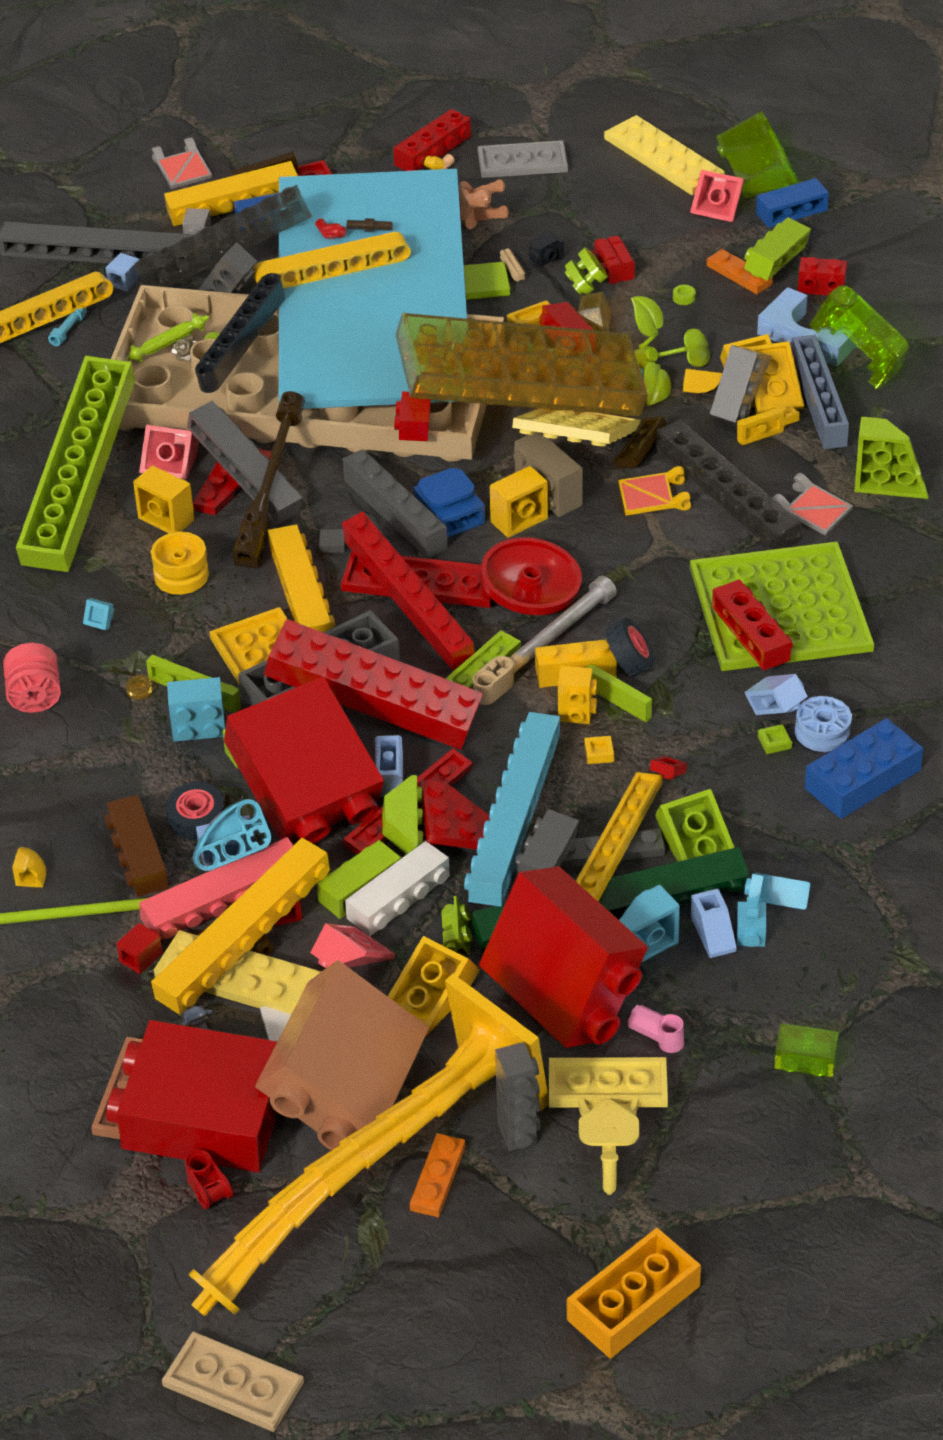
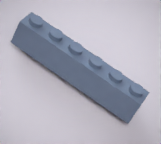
M816 334L793 337L792 355L797 377L823 449L847 447L849 423Z

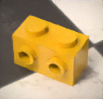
M561 666L558 680V716H560V722L590 724L591 714H596L597 698H592V695H596L597 679H592V668Z

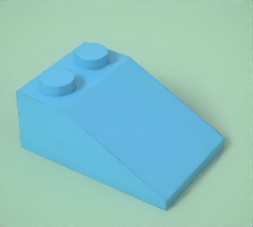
M661 885L645 890L638 895L619 920L648 946L642 962L677 944L679 941L680 905Z

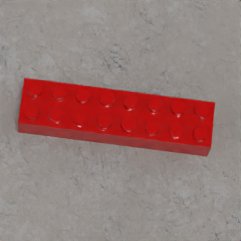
M289 619L285 620L271 649L264 676L293 687H299L324 677L339 704L462 750L483 695L482 692Z

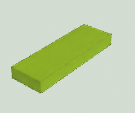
M593 664L586 667L592 668V679H597L596 693L644 722L652 718V698Z

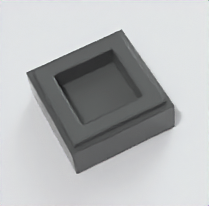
M343 529L320 530V553L345 552Z

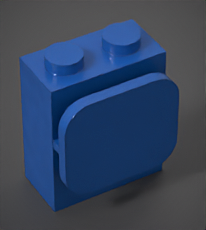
M458 468L444 470L421 479L418 486L414 487V497L447 526V538L485 524V505L474 493V484L462 470Z

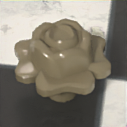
M188 335L174 342L171 352L176 355L177 360L184 359L190 361V349L197 341L194 340L193 335Z

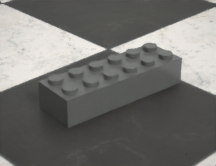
M371 610L324 632L400 661L398 638ZM267 660L238 673L241 696L250 706L296 687L264 676Z

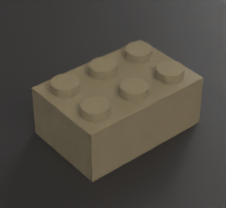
M534 432V435H527L514 442V473L531 466L548 481V510H551L560 517L583 505L581 466L548 438L543 437L541 432Z

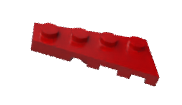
M258 449L263 456L270 459L272 451ZM218 461L193 501L194 511L217 515L234 498V493L237 490H243Z

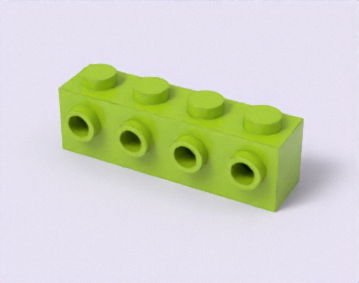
M789 217L782 223H777L774 230L768 231L763 239H759L753 248L750 247L744 257L747 260L744 269L751 272L753 276L761 277L768 281L805 248L811 228Z

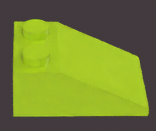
M711 789L660 805L655 814L664 839L677 861L735 848Z

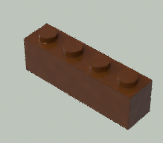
M139 795L107 802L108 814L104 815L107 829H113L114 833H111V839L114 849H120V852H117L120 866L127 869L124 875L128 888L133 887L136 897L168 889L166 869Z

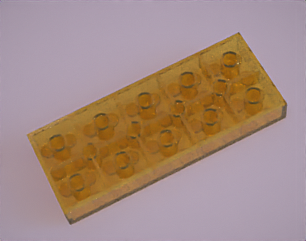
M411 313L401 314L395 336L411 398L639 417L642 413L648 393L629 333Z

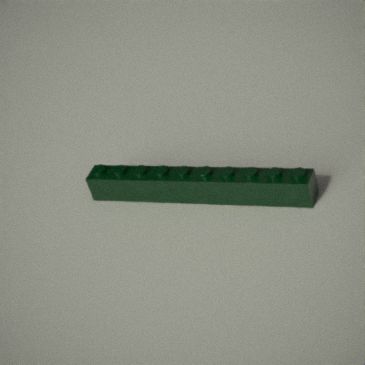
M739 847L613 877L610 879L598 902L617 919H621L638 895L658 885H661L680 907L691 903V897L694 894L719 889L721 894L728 892L730 894L739 893L744 890L746 880L750 875ZM502 904V907L494 906L473 911L472 927L481 953H484L505 904Z

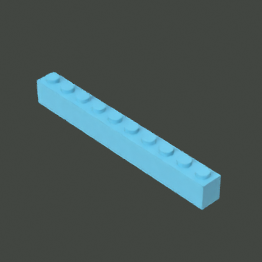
M529 712L526 722H521L520 738H515L514 754L509 755L508 770L503 771L502 787L497 788L496 804L492 803L489 816L490 821L486 820L484 825V838H479L478 855H473L471 873L466 874L464 889L469 890L468 902L502 907L514 872L515 860L524 843L560 737V716Z

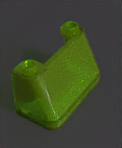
M763 111L716 136L720 144L716 147L721 157L726 156L735 176L744 179L741 194L744 197L757 196L799 183L786 153Z
M839 286L828 295L809 325L817 333L822 329L831 330L830 333L832 335H835L841 330L872 360L867 368L873 372L869 382L876 389L893 377L904 364L909 347L907 340L848 286Z

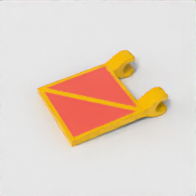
M681 466L674 467L666 473L618 480L625 516L671 508L689 510L691 508L690 494L688 492H681L672 498L669 483L681 485L685 482L684 469Z

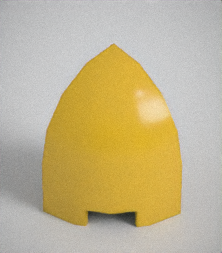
M686 369L683 392L693 394L710 392L719 384L722 373Z
M20 847L12 867L16 886L43 888L46 878V866L42 858L34 850Z

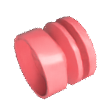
M26 643L12 648L6 654L3 668L6 697L10 705L19 711L29 713L41 712L51 708L59 700L61 694L57 655L53 650L43 644Z

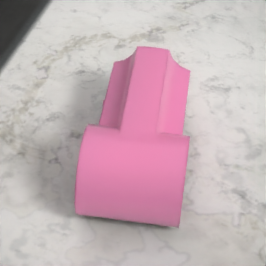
M636 1005L631 1011L630 1018L628 1019L629 1028L657 1041L660 1049L664 1052L675 1053L683 1048L684 1026L683 1020L679 1016L674 1014L663 1016L643 1005Z

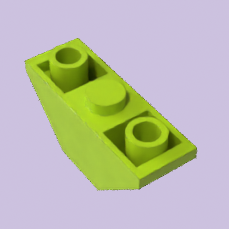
M411 775L386 794L382 810V834L406 855L423 842V831H418V825L422 824V809L417 808V803H421L422 787L417 786V775Z

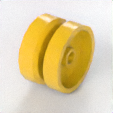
M174 532L160 537L153 544L151 549L153 574L156 585L162 591L183 595L202 588L207 582L209 570L204 541L199 536L189 532Z

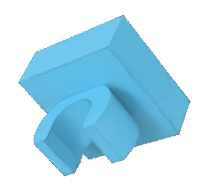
M93 598L87 599L83 624L102 630L110 629L111 619H113L114 604Z

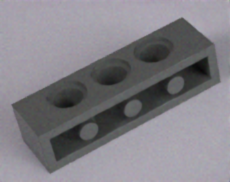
M236 242L220 259L198 290L238 294L255 272L252 268L257 261Z

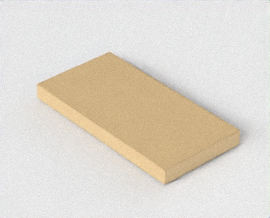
M196 1332L191 1333L162 1379L163 1387L272 1432H275L304 1383L302 1375Z

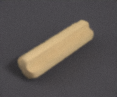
M509 248L502 249L500 251V259L505 263V267L516 282L524 280L525 271Z

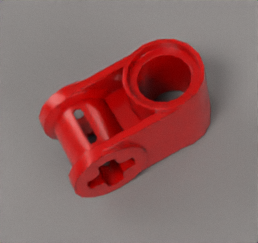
M194 1150L185 1158L187 1181L204 1210L210 1208V1204L224 1197L227 1199L233 1197V1192L227 1178L219 1170L208 1152Z

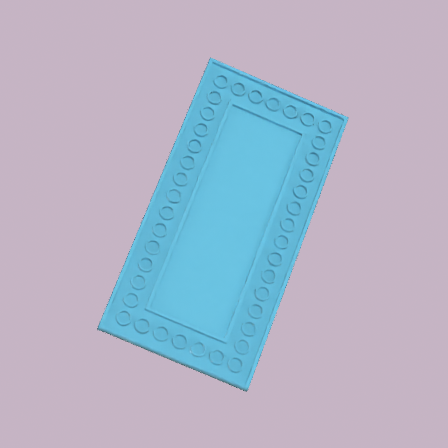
M457 169L279 177V258L391 232H400L411 249L410 256L402 262L284 288L285 299L279 306V403L282 394L286 391L297 392L304 397L305 404L303 409L394 405L396 401H401L402 391L431 393V403L472 401ZM323 218L327 224L338 223L346 228L347 220L374 218L375 221H392L393 229L392 231L375 230L374 232H365L364 230L346 228V235L343 238L326 239L316 228L315 222Z

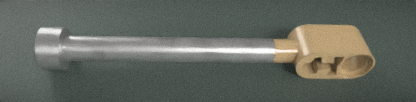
M599 576L589 585L588 593L510 657H495L476 672L473 676V689L483 693L480 704L490 705L513 687L514 673L535 657L536 647L548 646L598 603L606 604L616 596L617 591L614 583L605 576Z

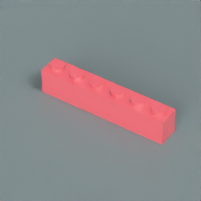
M286 837L260 851L139 902L140 918L147 928L156 930L162 940L173 937L179 930L182 931L189 927H196L202 921L214 916H220L229 905L233 904L292 848L293 844Z

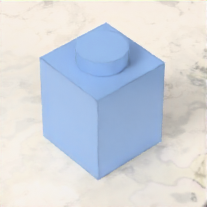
M120 253L106 267L107 279L112 282L114 288L127 292L142 277L140 259Z

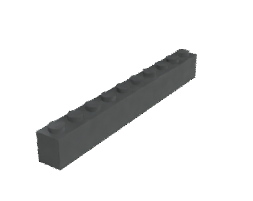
M5 222L0 232L1 256L111 263L120 253L140 259V266L213 270L225 255L223 237L16 222Z

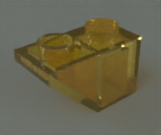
M603 291L581 296L578 314L596 332L595 345L607 343L612 310Z

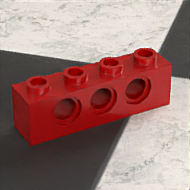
M738 579L713 589L712 608L763 671L791 660L793 643L790 636L781 630L776 619L771 618L765 606L757 601L749 587H746Z

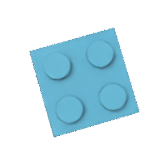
M220 677L167 682L173 742L223 737L222 730L225 729V717Z

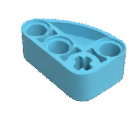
M250 799L240 800L220 812L211 821L200 837L193 854V862L196 867L201 870L210 871L260 851L269 845L271 833L258 803ZM250 804L254 808V815L246 820L242 818L240 809L243 805ZM256 830L258 833L264 834V838H261V844L251 841V836H254L253 831ZM229 840H235L239 845V850L235 855L230 856L225 851V844ZM209 850L213 854V862L208 866H203L199 861L201 852Z

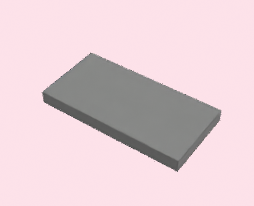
M563 140L478 146L481 178L568 172Z

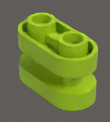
M585 247L578 253L581 258L578 263L571 259L565 265L567 269L565 274L572 282H575L572 286L580 295L583 293L589 295L595 289L592 285L595 279L602 283L608 278L598 259ZM585 268H587L589 271L587 275L583 271Z

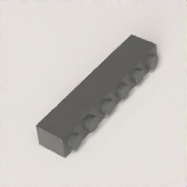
M213 400L189 412L187 425L189 431L254 500L260 492L269 463L268 457L261 454L254 442L241 432L240 427L233 423L227 417L225 411L218 407ZM276 470L269 493L268 517L275 525H278L300 512L302 497L300 492L286 481L285 476Z
M362 449L343 458L344 481L428 559L448 549L447 526L365 450Z

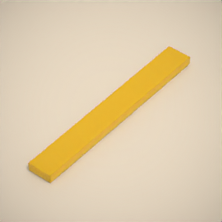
M636 772L579 874L576 882L597 901L600 900L662 785V775Z

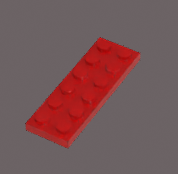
M351 551L341 582V591L390 597L354 552ZM401 556L439 602L490 608L492 598L482 586L480 564Z

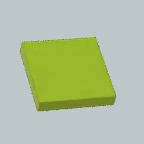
M504 262L463 265L466 300L510 295V286Z

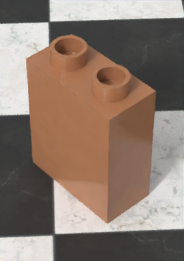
M337 960L308 981L255 1087L270 1098L272 1107L278 1113L286 1117L300 1119L318 1132V1139L325 1147L333 1150L340 1145L341 1140L376 1120L377 1115L393 1106L429 1027Z

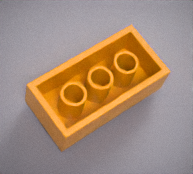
M655 1228L567 1298V1321L611 1359L700 1287L701 1265L662 1231Z

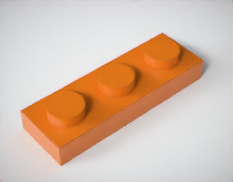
M724 249L707 258L708 267L755 294H759L772 285L773 277L767 281L761 277L753 276L751 272L744 269L745 261Z
M436 1134L411 1198L410 1211L434 1217L440 1216L466 1147L464 1139Z

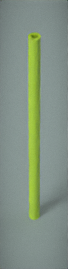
M148 898L0 913V924L140 910L139 902Z

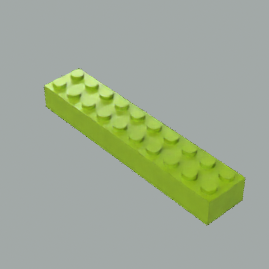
M91 356L84 357L16 546L22 566L69 572L135 383L131 362Z

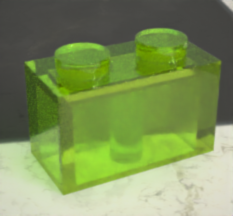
M781 1023L776 1046L775 1069L833 1077L839 1032Z

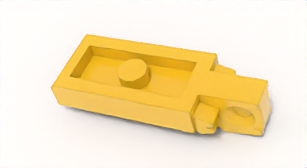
M793 406L778 407L737 421V441L741 445H745L784 432L786 425L799 421V411L793 408Z

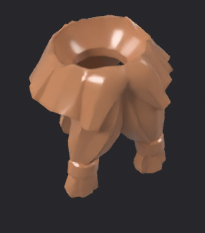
M498 179L489 185H482L476 189H473L466 181H461L458 184L461 225L472 230L480 220L508 218L509 209L507 206L493 208L489 205L491 194L505 190L503 180Z

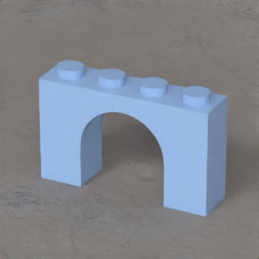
M788 287L758 315V335L769 334L770 340L778 343L789 341L792 348L793 337L816 334L825 361L834 366H838L866 338L867 319L848 311L835 324L825 329H808L798 325L797 322L806 314L807 295Z

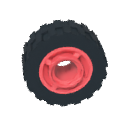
M623 617L605 629V636L610 650L626 673L630 674V676H637L654 666L655 660L652 648L643 631L632 619Z
M193 781V783L187 782L180 787L178 786L169 794V798L165 803L170 829H172L175 835L190 841L198 840L197 826L210 824L220 812L226 809L225 799L220 789L218 790L216 786L210 785L208 782Z

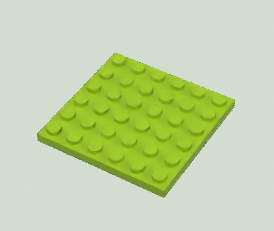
M838 541L690 560V570L721 671L759 666L712 608L713 589L738 579L751 589L753 596L759 603L765 606L771 618L776 619L781 630L790 636L793 648L791 649V660L786 663L874 651V642Z

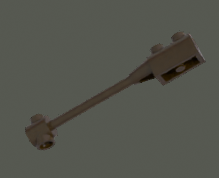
M286 391L281 396L276 412V418L281 424L260 492L250 508L245 512L232 553L236 566L259 569L268 540V530H271L268 517L271 486L290 426L298 425L302 421L305 399L297 392ZM243 553H246L251 557H244Z

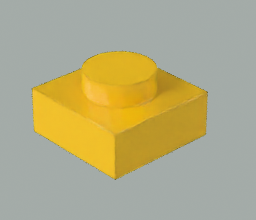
M611 736L584 738L587 764L614 762Z

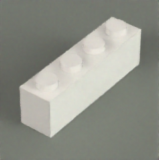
M427 841L423 842L345 900L347 919L369 936L383 929L388 922L399 914H403L408 907L419 899H423L429 891L447 880L450 876L449 858L427 843Z

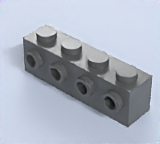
M524 1042L495 1049L497 1120L508 1151L518 1148L523 1149L537 1144V1131L540 1130V1122L536 1114L540 1112L536 1094L540 1093L539 1084L535 1076L539 1075L537 1060L535 1057L530 1058Z

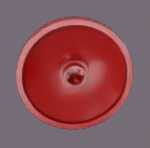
M523 537L508 539L493 546L483 558L480 579L486 593L501 606L522 614L547 615L559 612L575 601L580 591L582 574L576 560L563 548L545 540Z

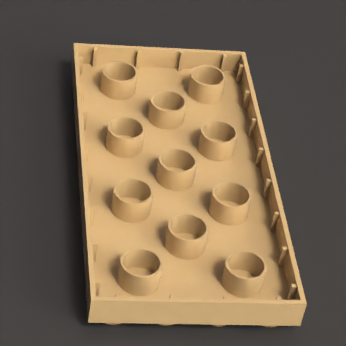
M141 285L111 357L113 360L131 362L135 376V383L119 429H146V425L189 431L187 428L189 412L213 400L218 407L225 411L227 417L240 427L241 432L247 438L253 439L258 443H271L275 441L281 424L276 418L279 406V307L221 387L215 392L204 393L199 388L195 367L216 340L204 339V337L210 332L221 333L248 295ZM194 313L201 316H209L204 326L205 330L201 331L195 328L190 334L197 341L190 349V361L176 359V355L171 352L173 343L151 355H144V361L141 363L126 359L130 354V347L132 345L141 347L145 341L184 321H192V314ZM467 314L472 401L431 403L428 442L399 440V430H394L396 404L303 409L302 421L296 426H290L285 442L299 443L307 448L323 445L344 447L352 452L362 449L365 451L393 452L401 457L417 454L438 456L446 461L472 460L504 343V317Z

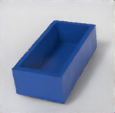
M886 718L807 765L805 789L842 819L921 771L923 747Z

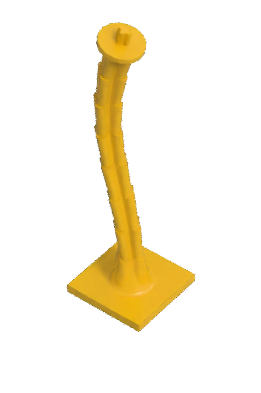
M455 974L449 976L445 980L459 1048L448 1060L446 1067L414 1088L411 1095L377 1115L376 1120L340 1141L339 1146L304 1168V1173L268 1201L269 1205L234 1237L235 1242L202 1276L192 1269L188 1275L201 1285L204 1290L191 1305L202 1315L206 1316L219 1301L236 1315L240 1309L232 1301L261 1263L264 1265L294 1227L298 1228L329 1195L333 1196L363 1168L368 1169L398 1143H405L434 1117L443 1115L471 1088L476 1089L496 1076L495 1049L522 1042L525 1043L530 1058L535 1057L538 1063L539 1075L535 1076L539 1084L540 1093L536 1094L542 1111L549 1104L539 1037Z

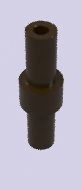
M374 218L347 220L346 228L364 230L365 232H374L375 230L392 231L393 222L375 221Z

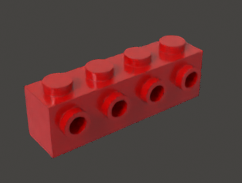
M450 109L393 147L394 165L404 171L422 170L425 168L424 160L427 156L440 158L471 137V118Z

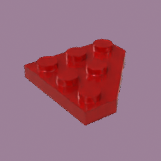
M421 779L419 786L422 787L421 809L427 843L477 850L479 838H484V825L486 820L490 821V815L448 783Z

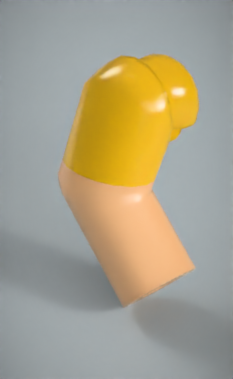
M447 154L442 159L436 156H427L424 160V165L430 170L448 169L455 160L450 154Z

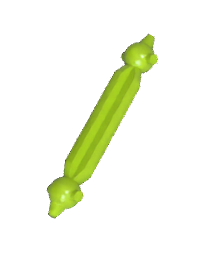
M194 313L192 314V321H184L145 341L141 347L132 345L130 347V354L126 359L141 363L144 361V355H151L190 335L195 328L201 331L205 330L204 326L209 316H201Z

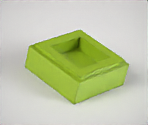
M783 724L758 730V738L766 754L792 749V741Z

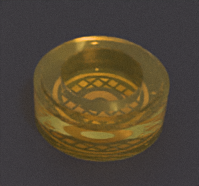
M143 675L131 677L126 683L127 695L134 700L148 698L153 692L151 680Z

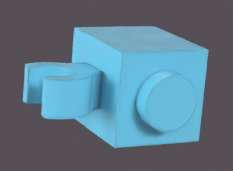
M747 897V902H738L737 946L765 947L766 903L758 902V897Z

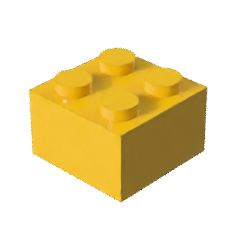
M153 465L133 481L138 519L167 533L182 532L195 521L191 485L187 481Z
M528 466L491 484V523L509 538L548 519V481L531 466Z

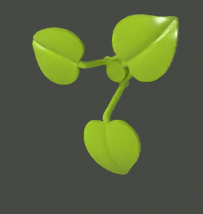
M636 296L631 298L634 306L635 320L640 332L649 338L644 343L639 344L640 349L630 353V362L633 367L644 369L647 406L665 400L671 392L669 375L665 370L660 369L659 364L655 363L658 357L687 351L689 364L694 367H702L709 362L711 355L705 336L700 330L694 328L687 330L684 335L686 347L658 353L654 347L647 346L658 336L657 329L663 326V315L656 302L647 297Z

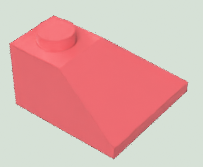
M701 170L690 213L733 223L744 179Z
M146 425L139 473H144L153 465L180 479H187L197 458L199 440L188 430Z
M325 923L310 952L319 959L318 963L325 968L337 960L350 968L392 960L396 956L395 953L355 926Z

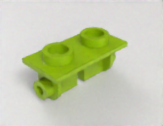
M455 895L454 905L447 904L441 911L442 928L446 930L443 931V946L454 952L463 948L469 955L470 942L473 940L469 928L471 913L466 904L463 905Z

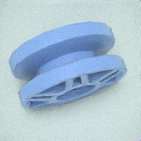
M817 696L803 701L800 707L797 708L795 724L797 740L803 746L814 751L829 752L849 740L852 720L851 711L842 701L833 697Z

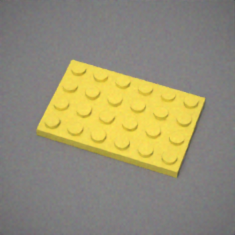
M547 405L515 417L512 428L520 429L519 433L534 435V432H542L543 437L557 439L558 436H566L567 441L580 443L582 440H591L592 445L606 446V444H611L612 441L622 439V437H626L628 434L636 431L641 419Z

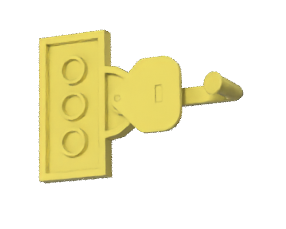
M666 1057L549 1058V1108L579 1107L582 1116L579 1119L580 1140L590 1146H602L603 1189L607 1195H612L617 1186V1161L619 1156L616 1154V1146L634 1144L639 1138V1119L636 1117L638 1107H668Z

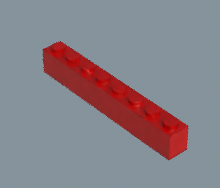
M363 511L342 522L345 543L454 672L475 653L473 641Z

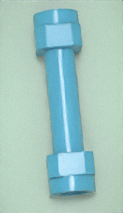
M86 308L76 309L75 312L69 314L68 318L59 328H54L50 332L49 342L54 346L62 344L67 338L66 333L75 322L82 321L85 317Z

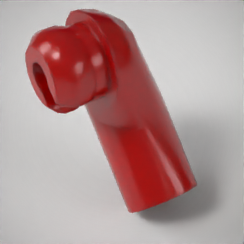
M323 218L315 222L316 228L326 239L343 238L346 235V228L341 226V224H327Z

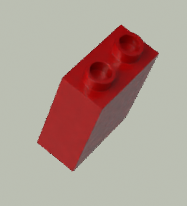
M324 677L227 716L224 743L279 840L288 837L291 842L304 838L314 844L329 834L331 825L347 818L352 825L360 824L379 809L378 804L384 779Z
M557 866L519 872L479 966L565 1048L593 1042L600 1045L610 1040L620 1026V1019L617 1017V1014L625 997L632 993L641 981L642 972L639 970V966L648 946L562 868Z
M149 1020L142 1042L130 1041L127 1045L123 1061V1073L125 1076L130 1077L126 1088L114 1087L108 1099L106 1119L109 1123L118 1124L121 1149L183 1160L194 1150H204L211 1155L217 1166L260 1173L278 1112L272 1107L270 1098L258 1090L255 1085L278 1041Z

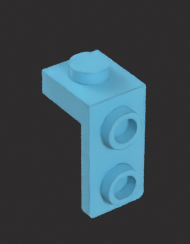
M754 873L752 874V879L747 878L744 894L749 895V897H758V902L804 910L807 908L811 884L807 881Z

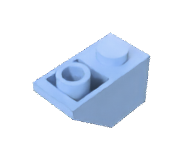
M719 889L692 895L691 919L709 958L736 952L737 947L728 908Z

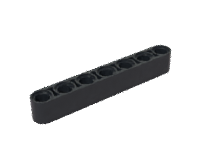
M269 273L259 280L196 365L195 373L202 392L212 393L221 387L285 299L279 274Z

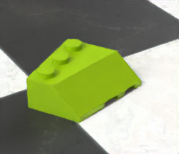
M861 417L854 492L928 499V493L910 438L887 419Z

